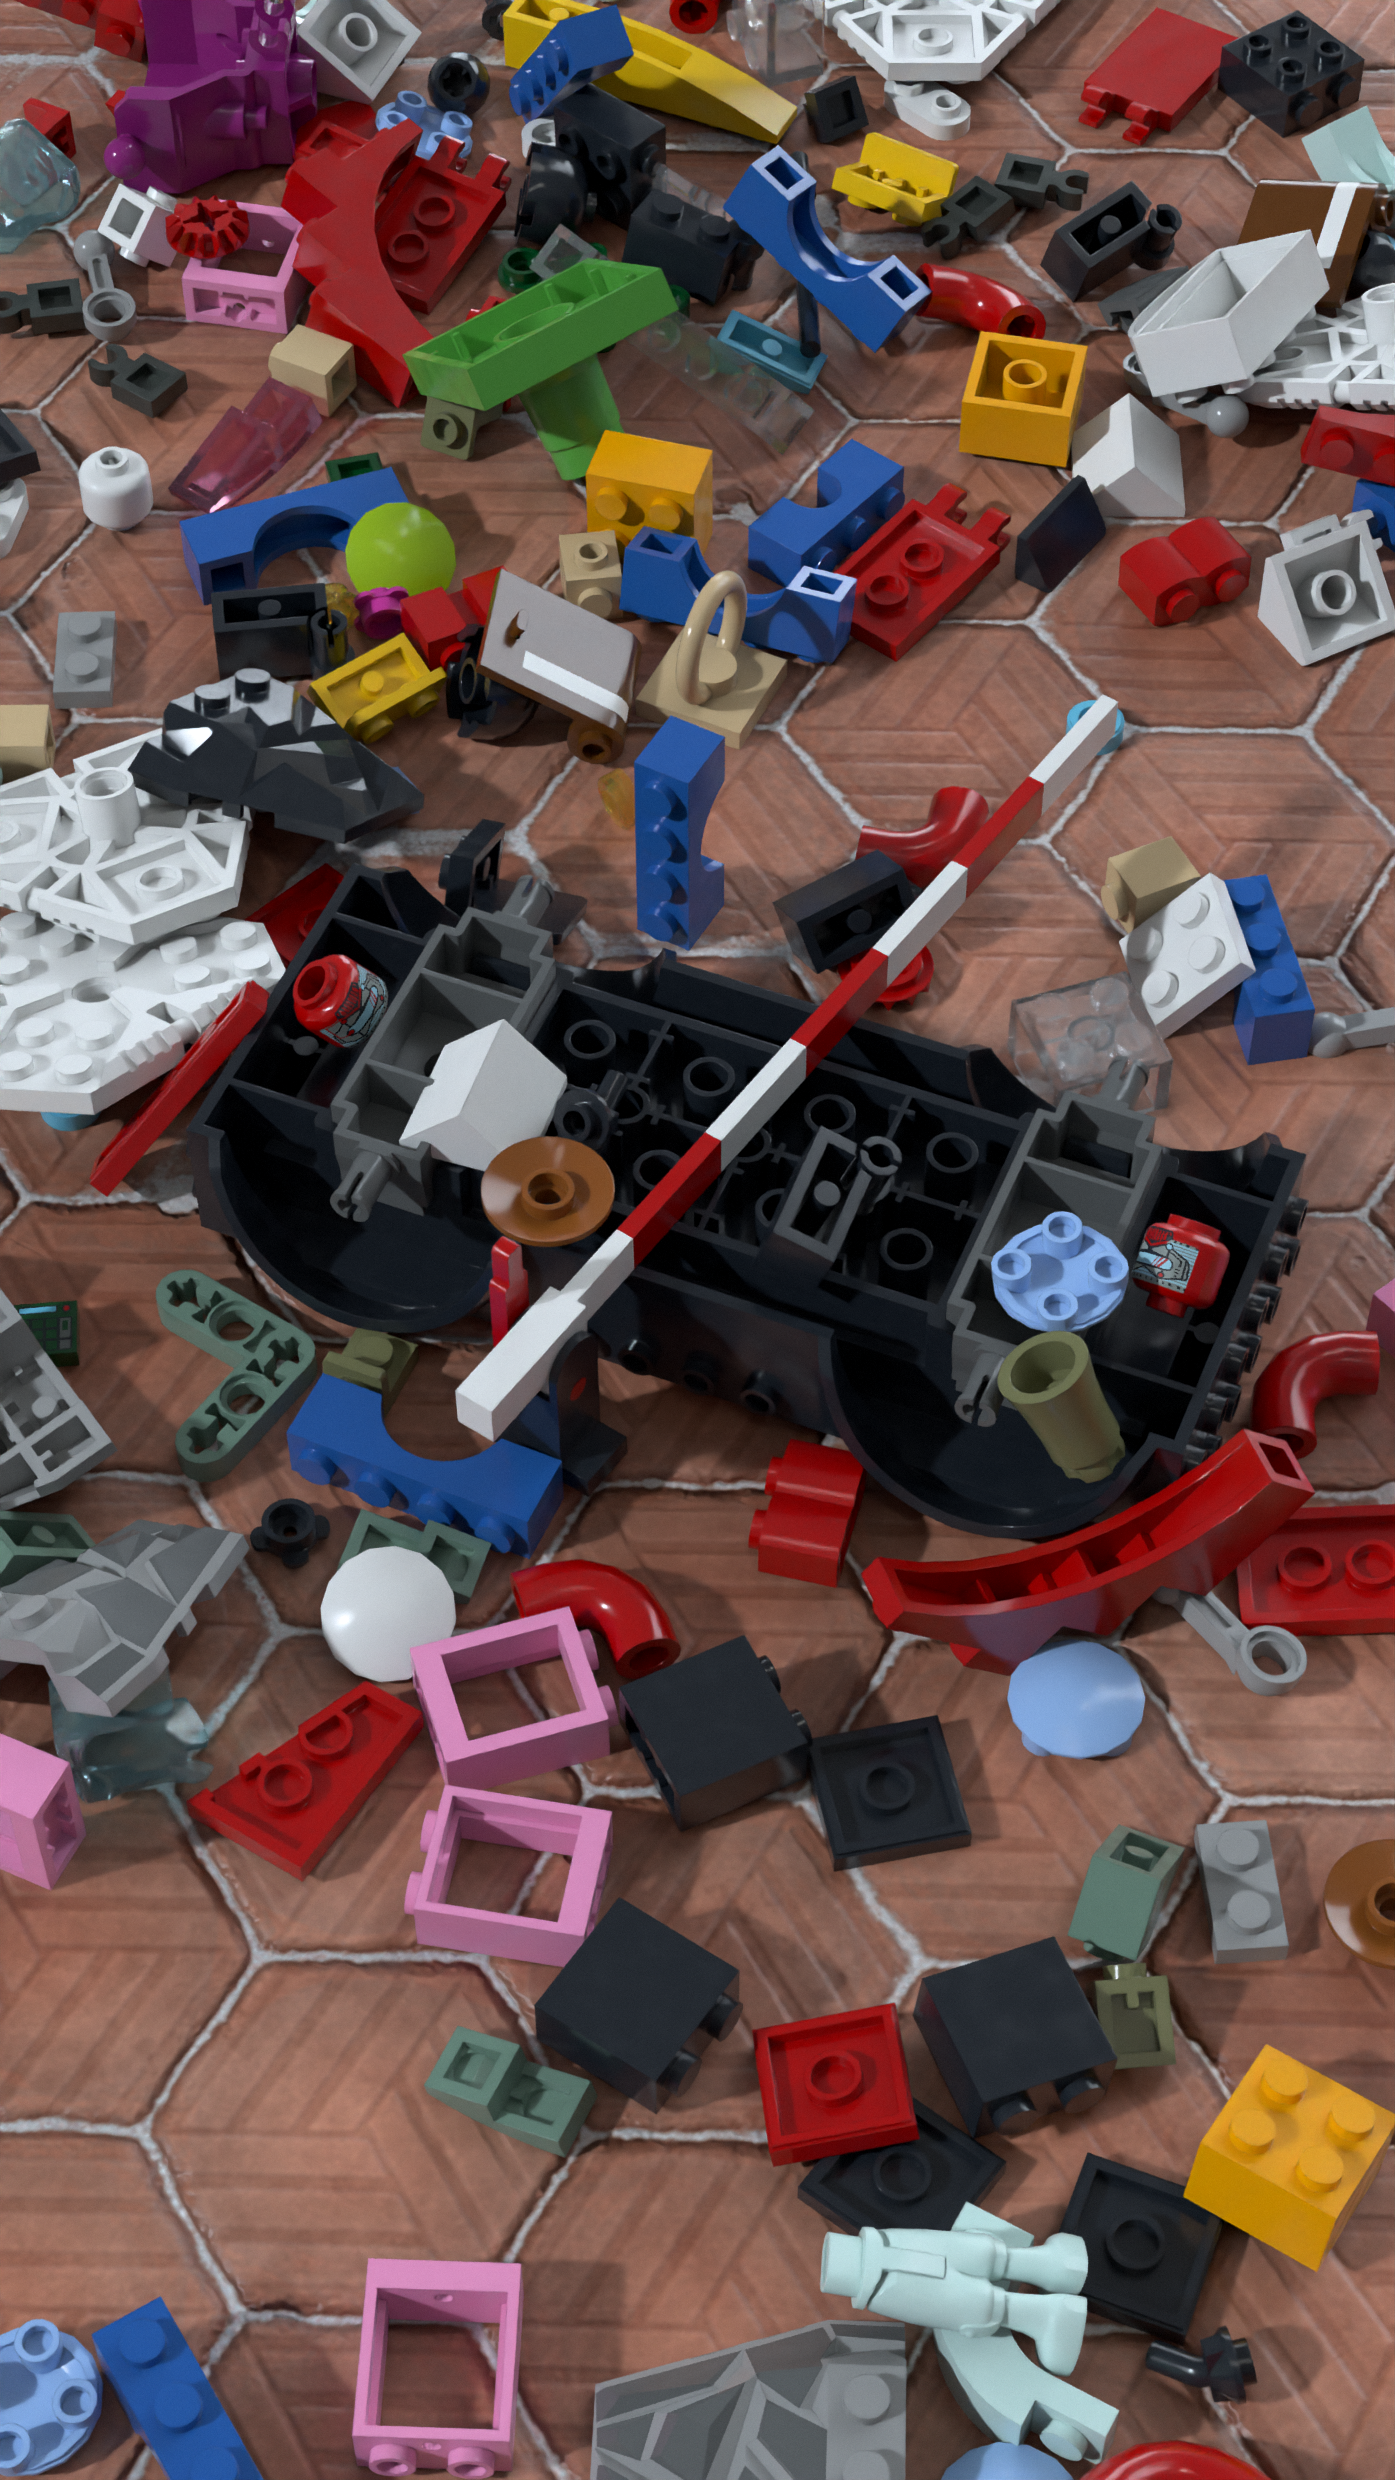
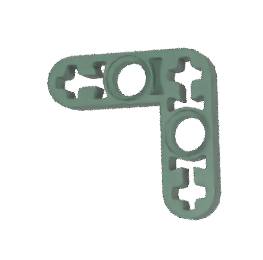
M178 1270L164 1277L156 1288L155 1297L162 1325L179 1337L234 1368L181 1425L175 1438L176 1453L181 1471L188 1478L195 1481L213 1482L228 1475L312 1384L317 1376L318 1368L316 1348L312 1338L304 1331L205 1274L195 1270ZM193 1297H196L198 1306L188 1301H190ZM177 1299L183 1302L179 1307H176L174 1303ZM203 1314L207 1316L205 1323ZM232 1322H245L254 1328L248 1337L239 1341H230L219 1335L221 1329ZM295 1355L299 1357V1362L297 1364L293 1361H289ZM280 1358L282 1360H285V1362L277 1369L276 1359ZM274 1377H275L276 1387H275L274 1384L271 1382V1380H272ZM245 1394H254L265 1401L261 1409L251 1414L236 1413L229 1406L233 1400ZM218 1422L223 1426L221 1431H219ZM217 1440L218 1450L216 1452L207 1449ZM197 1445L206 1448L198 1455L195 1454L194 1447Z

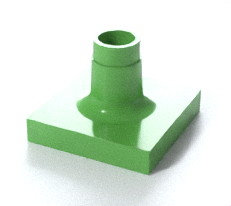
M587 258L402 354L421 395L487 411L518 394L545 450L550 452L561 479L573 480L586 476V471L605 430L625 433L619 421V411L596 353L679 309L661 268Z

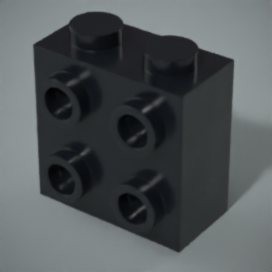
M1296 10L1222 46L1217 88L1282 138H1285L1359 101L1365 59L1299 10Z
M591 83L586 84L554 106L555 147L567 150L582 163L588 174V190L598 192L595 213L628 232L631 215L654 187L666 193V126Z
M745 1635L619 1687L620 1725L680 1832L806 1779L807 1749L813 1747L809 1726L798 1709L788 1710L779 1695L781 1693V1684L772 1662L766 1655L757 1657Z
M619 1897L534 2005L537 2040L657 2115L672 2094L681 2097L690 2088L701 2068L702 2059L700 2056L714 2038L719 2042L725 2040L736 2026L743 2010V2003L739 2001L740 1970Z
M1054 1936L922 1978L912 2016L973 2139L994 2132H998L1003 2136L1016 2134L1028 2128L1039 2117L1063 2109L1067 2113H1078L1094 2106L1106 2095L1118 2058Z

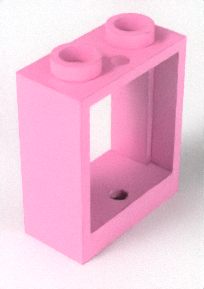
M236 202L238 209L247 211L250 225L249 237L240 248L284 254L286 256L277 277L217 269L222 257L211 259L191 257L181 278L186 319L288 334L310 282L292 267L299 246L296 239L304 225L283 208ZM209 223L205 224V227H209L210 231H214V226H211ZM236 303L244 305L245 308L238 307Z
M569 1606L410 1648L413 1685L445 1785L484 1790L610 1755L609 1728L619 1725L615 1701L608 1685L597 1687L592 1670L599 1669V1662L592 1635L589 1629L577 1630ZM562 1655L580 1708L579 1712L468 1741L450 1684Z
M0 1733V1869L51 1891L86 1836L70 1762Z
M445 1785L438 1811L427 1810L424 1818L420 1850L427 1853L423 1873L412 1871L406 1889L404 1911L405 1914L414 1915L417 1944L565 1967L596 1927L613 1850L612 1811ZM461 1839L573 1856L558 1922L445 1904Z
M368 2258L352 2430L357 2466H369L370 2470L377 2474L393 2477L410 2475L415 2472L416 2468L447 2469L453 2476L464 2479H483L492 2476L494 2471H512L524 2301L522 2267L520 2263ZM389 2319L500 2323L493 2429L380 2426Z

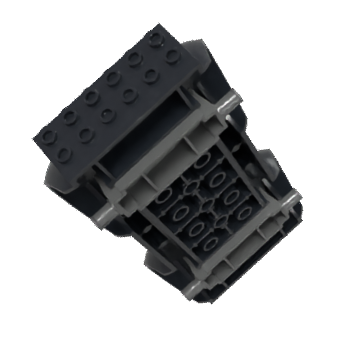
M353 863L269 996L265 1014L249 1033L244 1036L186 1129L188 1138L186 1155L191 1159L194 1177L192 1194L194 1198H197L201 1226L237 1238L250 1258L283 1290L314 1311L348 1326L378 1332L416 1333L435 1329L468 1316L492 1323L489 1284L493 1278L491 1250L502 1236H507L490 1222L483 1209L481 1182L485 1171L432 1158L431 1143L421 1141L416 1151L400 1147L399 1140L424 1088L433 1085L435 1079L429 1077L445 1045L504 1019L567 1076V1086L564 1093L575 1088H588L596 1092L608 1070L618 1071L630 1080V1084L615 1110L619 1113L618 1132L610 1135L609 1140L602 1148L595 1150L609 1166L615 1185L614 1204L606 1221L595 1232L584 1239L556 1247L527 1245L507 1237L522 1247L523 1269L528 1272L529 1305L531 1306L537 1302L550 1286L561 1291L820 1005L677 962L676 951L663 948L660 954L650 963L633 970H594L557 962L556 959H553L552 932L536 928L555 896L551 885L541 878L537 879L530 893H528L533 883V876L522 875L516 882L515 889L502 911H496L491 914L468 907L464 915L460 917L429 893L409 870L397 866L373 869ZM332 954L345 955L373 972L383 980L388 992L387 1011L372 1037L352 1048L336 1047L314 1034L297 1020L294 1010L293 987L302 969L309 963ZM859 1018L587 1321V1332L596 1337L598 1358L621 1365L633 1374L641 1376L651 1375L681 1385L694 1394L701 1396L711 1395L744 1406L754 1414L760 1416L772 1415L843 1439L857 1461L887 1491L917 1511L951 1528L994 1538L1021 1539L1054 1535L1072 1530L1089 1521L1094 1523L1102 1522L1160 1492L1203 1463L1220 1448L1222 1436L1217 1434L1222 1422L1231 1424L1235 1416L1243 1386L1238 1385L1242 1373H1252L1260 1352L1263 1337L1258 1335L1263 1323L1272 1324L1282 1294V1288L1278 1287L1282 1275L1288 1277L1292 1275L1299 1256L1302 1240L1292 1236H1299L1309 1205V1200L1299 1197L1307 1154L1284 1148L1277 1135L1265 1131L1254 1141L1246 1145L1225 1150L1191 1151L1153 1144L1156 1117L1134 1111L1143 1087L1146 1086L1150 1078V1070L1146 1064L1137 1059L1134 1060L1126 1077L1123 1073L1128 1064L1129 1057L1116 1056L1110 1063L1109 1072L1099 1094L1087 1097L1066 1090L1059 1106L1056 1107L1022 1084L1000 1061L990 1047L970 1044L957 1048ZM554 1115L545 1136L559 1137L555 1128ZM820 1126L857 1143L856 1156L859 1154L860 1149L863 1148L862 1145L867 1139L877 1136L890 1139L899 1148L902 1161L900 1165L896 1166L898 1167L896 1173L890 1177L889 1192L875 1211L864 1215L855 1214L833 1265L811 1296L750 1267L797 1161ZM1061 1211L1075 1214L1080 1218L1083 1226H1088L1111 1239L1126 1258L1129 1267V1281L1120 1305L1107 1319L1085 1330L1071 1332L1081 1337L1087 1345L1095 1376L1105 1400L1119 1424L1120 1436L1125 1443V1456L1116 1463L1113 1473L1102 1480L1085 1483V1481L1079 1478L1069 1479L1066 1476L1062 1467L1053 1462L1043 1443L1025 1418L1002 1395L997 1382L1000 1367L1006 1357L1024 1341L1036 1335L1046 1333V1331L1031 1329L1012 1318L996 1299L991 1270L993 1256L1002 1250L1015 1235L1036 1225H1041L1048 1215ZM1170 1214L1182 1216L1220 1230L1221 1233L1218 1241L1223 1243L1230 1253L1229 1262L1214 1303L1205 1309L1187 1307L1184 1319L1145 1306L1149 1293L1137 1288L1131 1279L1132 1270L1146 1230L1154 1223H1167Z

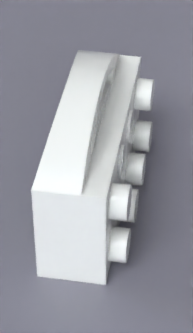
M1310 229L1217 249L1177 279L1139 314L1128 330V337L1139 368L1147 379L1153 397L1174 393L1177 403H1187L1204 396L1208 392V386L1221 384L1225 394H1234L1254 385L1255 378L1253 373L1272 364L1276 360L1275 348L1288 344L1296 338L1297 335L1294 327L1316 316L1317 313L1314 305L1330 289Z

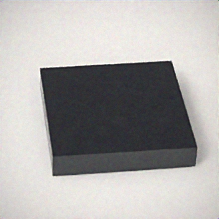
M938 1715L812 1738L813 1747L807 1749V1772L834 1872L971 1846L972 1832Z
M913 2097L920 2139L821 2158L798 2186L797 2198L852 2236H858L862 2227H874L876 2230L900 2228L951 2231L966 2202L977 2207L980 2206L1005 2174L1007 2161Z
M1087 2152L1058 2233L1062 2232L1080 2236L1085 2242L1088 2256V2272L1078 2296L1087 2298V2312L1183 2346L1225 2220L1184 2198L1185 2186Z

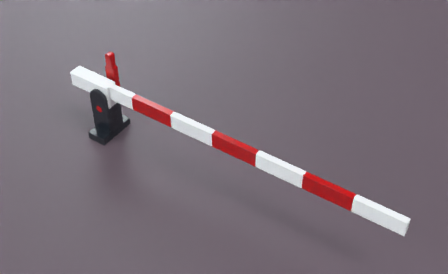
M1102 694L561 1291L550 1286L537 1302L530 1306L528 1272L523 1269L521 1245L505 1236H502L494 1244L491 1250L493 1278L489 1284L493 1350L455 1390L457 1418L460 1423L493 1442L504 1439L561 1460L563 1483L587 1497L594 1492L627 1454L628 1450L627 1437L600 1422L597 1340L595 1336L587 1332V1321L1115 735L1118 701Z

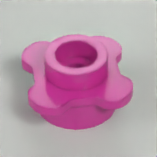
M395 586L390 589L379 587L359 593L353 600L354 607L358 610L359 614L354 619L355 628L358 631L365 632L366 635L374 639H388L402 632L400 600L409 597L407 589L401 586Z

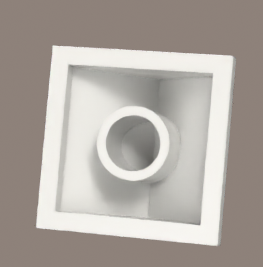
M317 0L297 27L299 52L310 59H315L317 63V92L368 105L375 99L422 33L386 0Z
M1130 393L1074 432L1071 444L1072 479L1077 475L1086 479L1102 516H1185L1179 435Z
M1366 520L1290 548L1265 560L1257 617L1301 666L1311 664L1395 630V608Z
M499 1020L444 1046L429 1077L435 1079L433 1085L424 1088L399 1140L400 1147L416 1151L421 1141L431 1143L432 1158L485 1171L490 1162L507 1147L522 1140L545 1136L553 1118L557 1101L566 1089L567 1076L506 1020Z

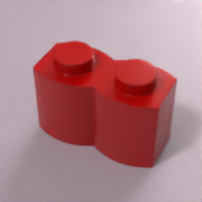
M1202 517L1182 525L1168 537L1160 536L1147 539L1120 556L1118 586L1154 626H1166L1173 622L1187 620L1201 606L1217 605L1237 598L1249 586L1252 557L1215 517Z
M790 1439L784 1457H772L764 1491L765 1495L772 1496L767 1510L756 1509L748 1540V1547L758 1550L759 1572L837 1588L867 1484L868 1471L850 1451Z

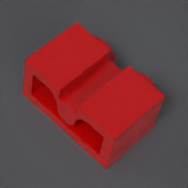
M504 565L462 579L463 590L447 595L442 586L400 600L402 632H404L430 672L442 667L447 674L449 661L460 662L465 642H460L457 636L467 624L485 625L495 578L501 568L506 570Z

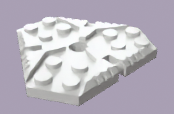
M1061 0L798 1L829 29L838 33L837 36L866 60L887 81H900L902 84H915L919 81H947L952 84H965L970 81H981L1025 37V34L1033 29Z
M1395 283L1372 288L1366 291L1362 297L1344 303L1342 309L1336 308V318L1332 319L1316 314L1311 320L1296 325L1294 327L1297 335L1296 338L1288 344L1276 347L1274 350L1276 360L1272 364L1256 370L1253 373L1255 378L1254 385L1236 393L1237 397L1244 402L1266 408L1290 407L1292 409H1302L1307 407L1308 409H1318L1319 405L1339 409L1345 403H1351L1357 410L1376 409L1387 411L1393 409L1395 411Z
M162 728L73 759L75 773L59 778L52 768H48L0 786V906L30 916H34L39 912L45 920L132 945L156 941L166 933L195 922L212 920L219 916L221 912L238 906L245 862L248 855L247 850L250 845L249 831L253 828L256 810L244 806V816L241 819L222 815L223 800L202 796L193 800L192 804L186 807L170 803L136 788L133 776L128 771V768L144 742L161 735Z
M20 912L4 916L0 920V1110L95 1115L174 1068L185 1055L183 1045L188 1042L194 1044L247 981H255L269 992L270 995L286 969L264 924L230 917H216L209 921L195 922L166 933L156 941L132 945L45 920L39 912L34 916Z

